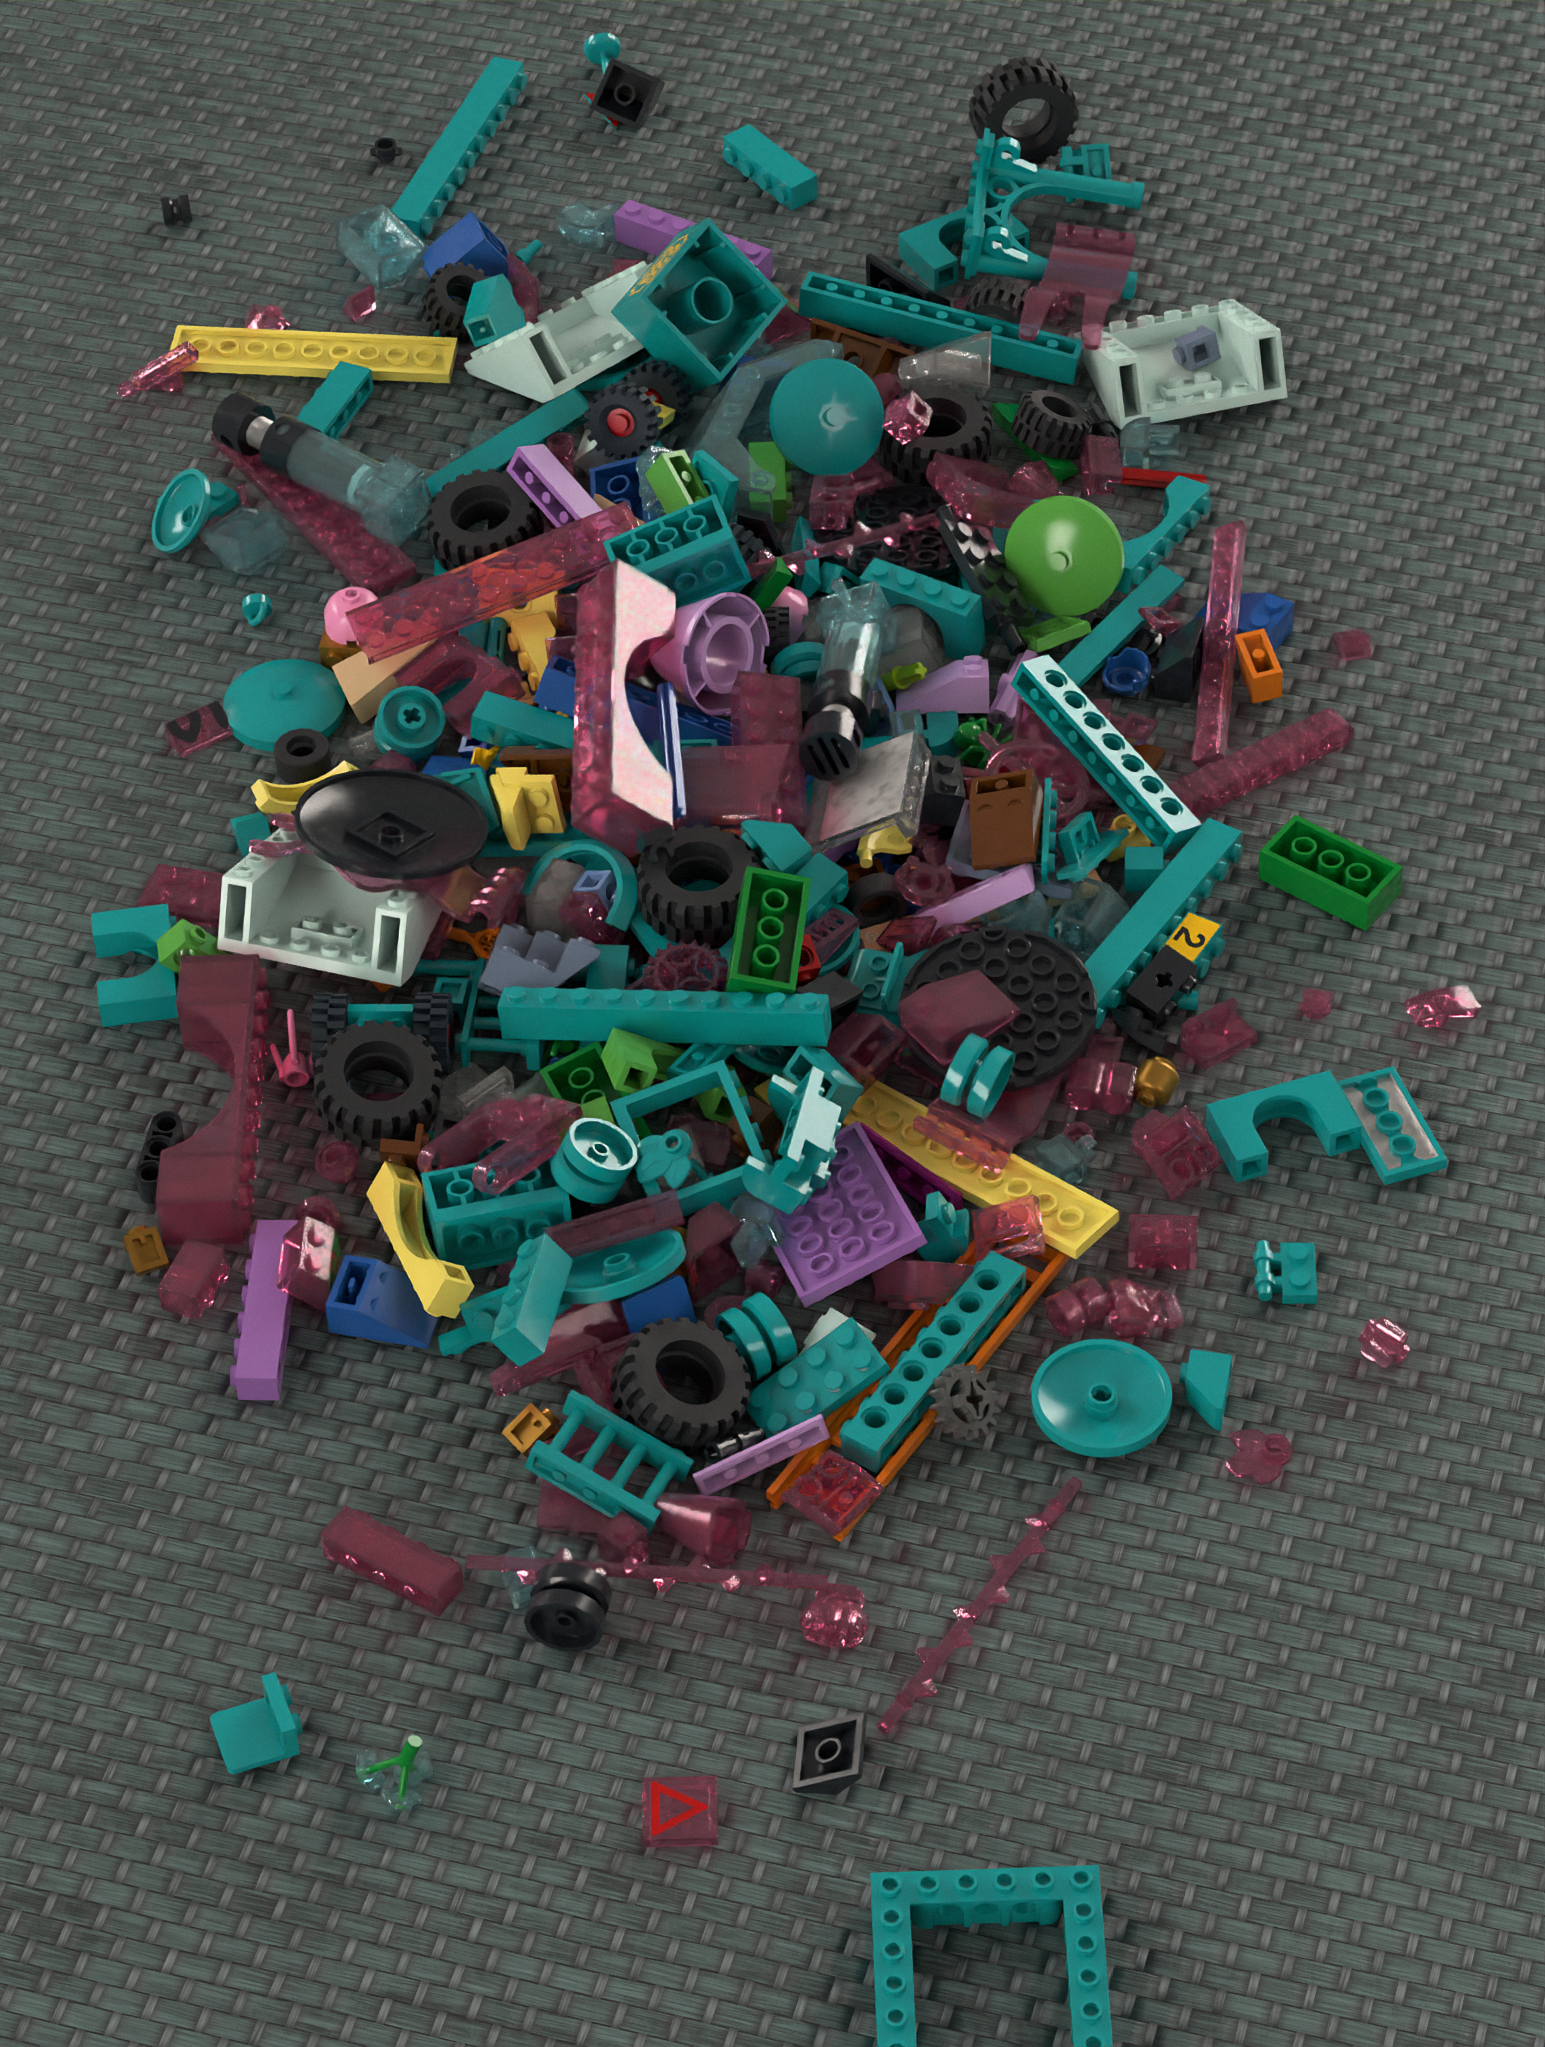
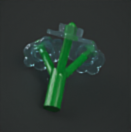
M411 1735L401 1749L400 1755L385 1761L377 1759L372 1749H366L362 1754L357 1755L356 1777L361 1783L366 1785L369 1791H373L385 1785V1777L382 1771L393 1766L395 1769L393 1779L399 1784V1788L391 1787L388 1790H383L380 1796L391 1807L406 1810L410 1809L413 1804L423 1803L424 1800L422 1796L417 1795L416 1791L407 1790V1783L412 1787H418L422 1779L425 1780L432 1776L433 1766L428 1762L430 1758L429 1753L426 1750L419 1751L422 1745L421 1738L417 1735Z

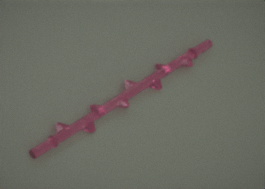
M978 501L953 507L958 518L981 512V504ZM903 512L900 513V523L870 530L861 522L855 523L854 536L822 545L807 539L804 550L779 557L788 568L798 575H803L806 561L834 553L849 559L853 557V548L884 540L893 548H898L900 535L930 526L938 529L941 523L935 513L914 518ZM761 549L759 551V562L747 564L751 579L766 573L777 557L773 556L766 549Z
M1072 1476L1056 1497L1049 1500L1048 1507L1043 1513L1026 1516L1025 1521L1030 1526V1530L1010 1555H992L989 1558V1562L996 1573L971 1604L954 1607L953 1612L959 1620L937 1648L919 1647L916 1654L923 1666L905 1689L895 1696V1701L877 1723L880 1731L889 1733L904 1712L911 1709L913 1706L912 1702L916 1697H935L937 1695V1689L930 1679L955 1648L972 1645L973 1639L967 1632L990 1603H1008L1011 1600L1004 1585L1028 1555L1042 1554L1045 1551V1547L1039 1540L1057 1517L1066 1511L1065 1507L1082 1487L1080 1479Z
M561 1548L553 1559L506 1557V1554H503V1556L467 1554L466 1569L502 1571V1573H505V1571L517 1572L525 1585H530L534 1581L537 1571L544 1566L559 1562L575 1563L589 1567L603 1577L653 1580L659 1592L666 1593L675 1581L719 1583L728 1592H734L739 1585L788 1587V1590H791V1588L827 1590L828 1575L792 1573V1571L788 1573L774 1572L768 1564H762L756 1571L711 1569L703 1556L700 1555L696 1556L688 1567L639 1564L633 1556H628L621 1563L575 1561L568 1548Z

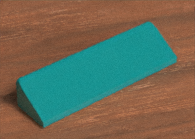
M800 515L791 541L795 589L802 591L808 599L822 587L818 550L814 537L815 527Z

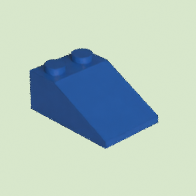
M1268 592L1213 594L1192 620L1197 617H1205L1204 642L1236 655L1238 653L1235 635L1264 628L1275 653L1293 630L1295 603Z

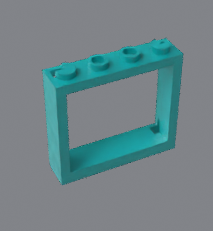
M724 1060L610 1102L617 1126L637 1146L640 1140L632 1119L722 1085L752 1157L774 1166L769 1150L762 1151L759 1145L764 1140L757 1122L751 1124L748 1116L752 1115V1111L746 1096L739 1098L737 1090L741 1086L735 1070L728 1072ZM637 1156L638 1159H637L636 1163L634 1164V1168H635L636 1172H637L638 1163H639V1161L642 1159V1158H640L639 1156ZM744 1166L662 1196L656 1179L641 1184L658 1226L749 1192L742 1181Z

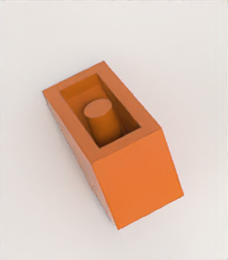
M1265 629L1235 635L1242 677L1252 703L1282 697L1283 672Z

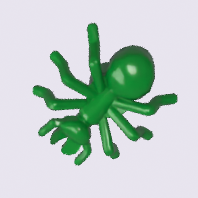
M969 717V722L961 724L954 732L953 741L956 745L965 749L962 754L955 757V759H960V762L966 759L968 763L976 766L982 772L991 756L996 764L1004 763L1012 772L1022 770L1020 767H1023L1025 764L1023 756L1026 757L1028 752L1019 746L1015 748L1008 747L1005 750L1002 748L1006 744L1016 746V736L1011 734L998 743L995 742L1002 729V724L999 723L993 726V734L991 736L988 734L987 720L985 718L976 721L974 717Z

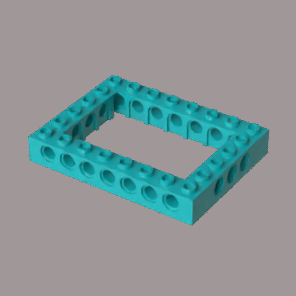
M1099 1865L870 1873L877 2047H917L911 1922L915 1926L924 1929H931L933 1925L963 1924L964 1927H971V1924L1001 1923L1002 1926H1009L1011 1922H1040V1925H1047L1058 1921L1062 1911H1064L1063 1938L1064 1943H1066L1068 2008L1071 2009V2043H1073V2047H1113Z

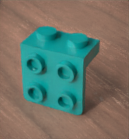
M276 1672L261 1676L265 1698L216 1712L210 1717L215 1738L226 1769L230 1774H237L300 1754L297 1735L303 1733L301 1722L297 1712L290 1713L288 1706L292 1705V1699L287 1684L280 1685Z

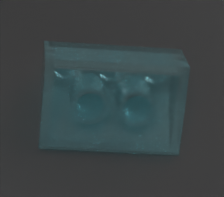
M385 204L336 219V248L378 290L403 282L427 251V245Z

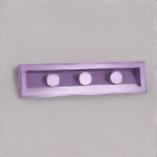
M1031 862L1019 864L918 909L911 921L920 939H927L1033 892L1035 888L1033 866Z
M819 1414L694 1473L692 1476L703 1498L828 1439L830 1435L822 1415Z

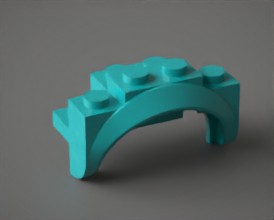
M814 1066L798 1086L773 1074L768 1086V1100L785 1127L777 1152L783 1158L781 1160L778 1159L774 1166L749 1155L742 1172L743 1184L752 1195L789 1215L792 1214L799 1204L804 1206L817 1188L822 1190L828 1182L831 1172L827 1168L836 1156L837 1149H835L834 1144L842 1124L838 1121L842 1107L822 1097L824 1088L821 1086L825 1072Z

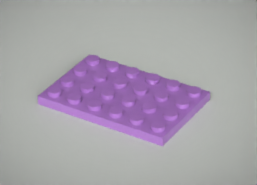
M859 1121L839 1130L834 1144L837 1153L827 1168L831 1172L828 1182L822 1190L817 1188L804 1206L799 1204L791 1215L755 1197L750 1192L745 1193L805 1308L927 1244L922 1231Z

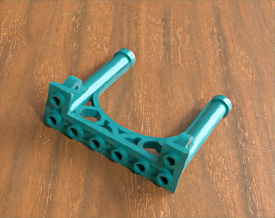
M985 128L983 139L977 138L975 155H978L979 159L978 161L973 160L970 177L975 178H971L966 209V212L969 213L966 215L964 227L966 231L962 248L965 249L962 250L960 266L965 267L964 279H970V276H976V272L1121 295V299L1133 300L1137 272L1128 270L1124 272L1038 256L1024 248L1012 235L1008 225V215L1013 207L1022 200L1045 194L1126 206L1128 209L1140 210L1145 183L1138 181L1127 183L1037 168V165L1020 159L1021 146L1017 140L1011 137H1002L994 143L995 133H990V129ZM1001 188L1010 194L1001 196L997 195L993 190ZM986 200L989 204H991L994 207L985 208ZM985 224L991 226L990 228L985 230Z

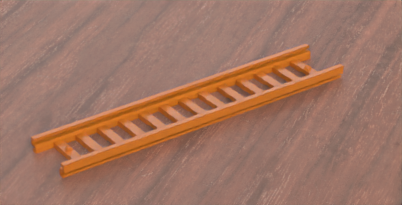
M995 1215L969 1244L966 1253L960 1256L946 1272L960 1274L956 1278H945V1280H965L963 1282L965 1283L970 1277L977 1261H983L998 1241L1023 1251L1049 1265L1042 1273L1022 1265L1026 1267V1284L1031 1287L1024 1296L1021 1295L1017 1299L1007 1317H1003L993 1329L994 1333L990 1338L983 1341L975 1351L976 1355L969 1363L966 1362L965 1367L972 1364L976 1365V1373L985 1365L1071 1258L1061 1251H1057L1009 1228L1012 1224ZM945 1282L947 1285L959 1284L958 1282ZM932 1289V1290H931V1292H938V1291H939V1289ZM944 1290L943 1292H954V1290ZM953 1294L947 1300H932L921 1303L879 1353L891 1368L887 1372L888 1374L896 1367L902 1352L911 1349L921 1329L930 1326L939 1307L942 1305L946 1306L952 1299ZM880 1377L824 1420L830 1437L794 1456L766 1490V1497L771 1501L770 1506L778 1510L789 1495L795 1491L844 1516L833 1532V1538L842 1542L937 1423H935L934 1419L939 1415L937 1410H931L930 1408L919 1420L921 1423L913 1433L910 1432L900 1444L901 1448L897 1453L889 1457L881 1467L883 1470L875 1480L824 1455L831 1444L841 1448L839 1433L843 1424L856 1416L862 1401L867 1396L871 1397L874 1394L882 1378ZM813 1467L863 1492V1495L856 1503H853L804 1477Z

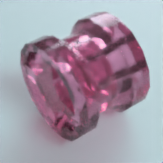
M758 1257L753 1261L746 1273L744 1286L751 1291L759 1290L770 1299H773L783 1286L786 1271L780 1266L772 1267L766 1259Z

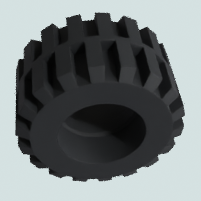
M456 262L455 266L452 263H447L444 268L439 267L435 274L432 275L421 299V312H425L423 316L425 321L431 322L430 328L433 331L436 329L440 330L439 335L443 337L448 335L450 338L460 337L462 341L468 340L470 336L463 323L467 307L454 303L449 296L462 298L468 303L473 284L490 278V276L485 277V272L482 269L476 270L474 265L469 263L467 266H464L463 262Z
M992 277L991 281L984 279L981 281V284L977 283L963 309L971 313L1034 328L1039 312L1038 307L1035 306L1036 300L1034 297L1029 296L1031 292L1027 288H1021L1020 283H1012L1008 278L1000 280L998 277Z
M1033 389L1025 393L1013 418L1011 429L1013 434L1023 444L1040 454L1058 459H1072L1077 456L1092 422L1088 413L1070 398L1048 390Z

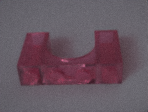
M935 452L933 461L927 466V481L949 505L953 506L956 513L964 521L1010 530L1016 518L1030 505L1035 503L1028 495L1004 491L1009 475L999 465Z
M449 630L393 675L399 687L418 686L429 690L435 696L456 681L473 678L462 691L441 707L453 729L469 740L472 739L470 737L472 714L486 690L516 701L526 694L520 684L522 677L512 666L507 668L496 656L491 658L479 645L474 647L463 635L458 637Z

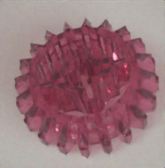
M681 938L677 946L668 942L666 951L657 948L656 957H649L648 967H645L643 971V989L670 991L662 984L664 980L673 988L672 991L706 992L713 990L725 992L728 962L725 957H721L718 948L711 950L708 942L698 946L695 938L691 944H685ZM702 970H705L712 976V981L707 979L705 974L701 973Z

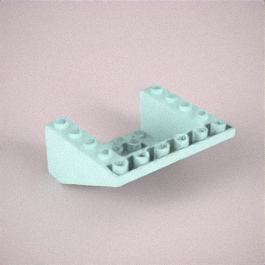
M645 261L631 266L581 292L583 297L576 301L573 296L560 303L561 310L554 313L552 309H549L538 315L539 322L534 325L528 321L526 322L527 325L470 353L472 359L464 363L468 374L538 402L545 403L643 349L644 346L613 316L611 310L652 263L647 265Z
M1234 299L1219 301L1218 306L1196 305L1191 307V311L1186 312L1169 310L1164 312V316L1154 318L1153 315H1143L1137 317V321L1126 323L1125 320L1110 322L1108 327L1099 328L1096 325L1086 326L1082 328V332L1073 334L1074 339L1084 341L1082 354L1084 365L1110 419L1116 427L1123 430L1287 398L1280 329ZM1202 325L1216 332L1221 359L1191 371L1175 361L1172 350L1176 348V338L1197 330L1198 326Z
M283 826L222 876L217 949L401 987L414 972L459 876V869L448 874L415 880H390L363 876L340 869L320 859L302 843L295 827Z

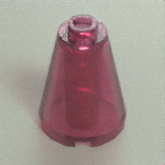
M664 1492L657 1498L654 1507L661 1511L655 1524L657 1527L709 1565L722 1569L731 1566L736 1561V1559L731 1557L738 1549L744 1551L751 1533L752 1515L751 1512L746 1511L745 1505L747 1504L745 1501L731 1497Z

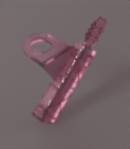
M188 341L178 345L176 348L133 372L132 381L125 380V382L119 384L116 393L121 398L126 396L129 398V396L132 397V395L138 394L139 389L144 392L151 389V387H154V390L182 393L183 374L180 370L195 363L199 359V351Z

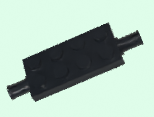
M951 504L940 506L935 511V515L941 523L938 529L972 593L981 596L982 610L986 619L993 622L997 635L1002 636L1011 655L1017 656L1019 653L1025 652L1028 645L1017 627H1029L1036 618L1030 609V603L1022 595L1016 578L1006 569L1005 558L997 549L991 532L984 526L960 522Z

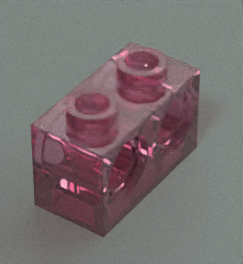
M814 475L809 500L811 529L847 528L848 518H853V504L856 503V487L850 486V475Z

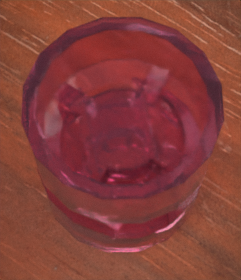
M1090 1276L1076 1281L1069 1286L1068 1290L1062 1289L1045 1300L1046 1314L1055 1330L1063 1337L1072 1336L1083 1330L1086 1323L1093 1324L1110 1313L1109 1302L1104 1290Z

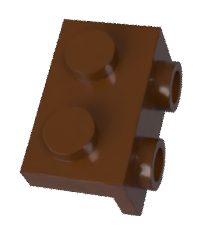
M417 1123L415 1142L381 1138L379 1149L381 1164L389 1162L411 1168L415 1174L423 1173V1165L428 1163L431 1149L430 1135L425 1134L424 1124Z

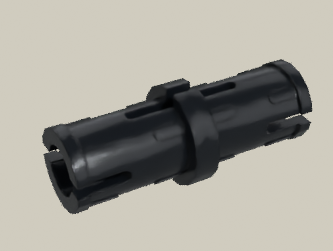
M752 1426L741 1432L737 1430L730 1431L723 1438L706 1443L705 1446L707 1448L703 1450L704 1456L709 1463L716 1464L766 1440V1433L760 1426Z

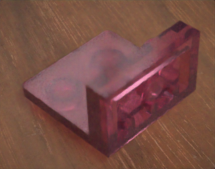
M513 253L508 254V276L513 289L512 293L517 304L524 311L525 321H530L534 325L539 322L537 316L543 313V307L539 298V292H541L540 281L536 276L531 275L523 261H519Z

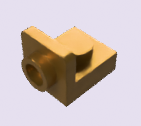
M146 1225L130 1229L127 1232L128 1235L123 1236L122 1245L124 1251L128 1252L136 1277L169 1267V1261L156 1226L147 1228Z
M530 1402L501 1433L528 1458L537 1440L544 1443L552 1433L555 1436L560 1429L556 1425L560 1422V1419L546 1406L541 1411Z

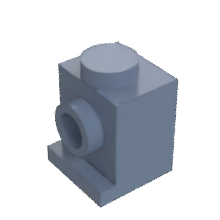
M1202 325L1198 326L1197 330L1175 339L1176 348L1172 350L1173 357L1179 365L1191 371L1221 359L1216 332Z

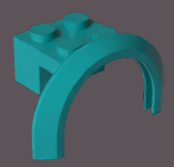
M577 839L552 848L536 862L520 892L535 899H538L552 871L569 858L582 867L574 887L585 871L612 870L616 878L617 890L614 903L605 923L616 929L627 931L638 906L637 868L633 867L629 859L617 848L599 840Z

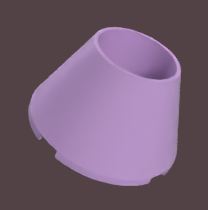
M725 592L664 614L656 623L650 638V659L656 672L666 681L671 682L673 687L700 712L711 716H729L748 704L763 680L767 664H763L765 646H769V632L762 611L751 598L739 593Z

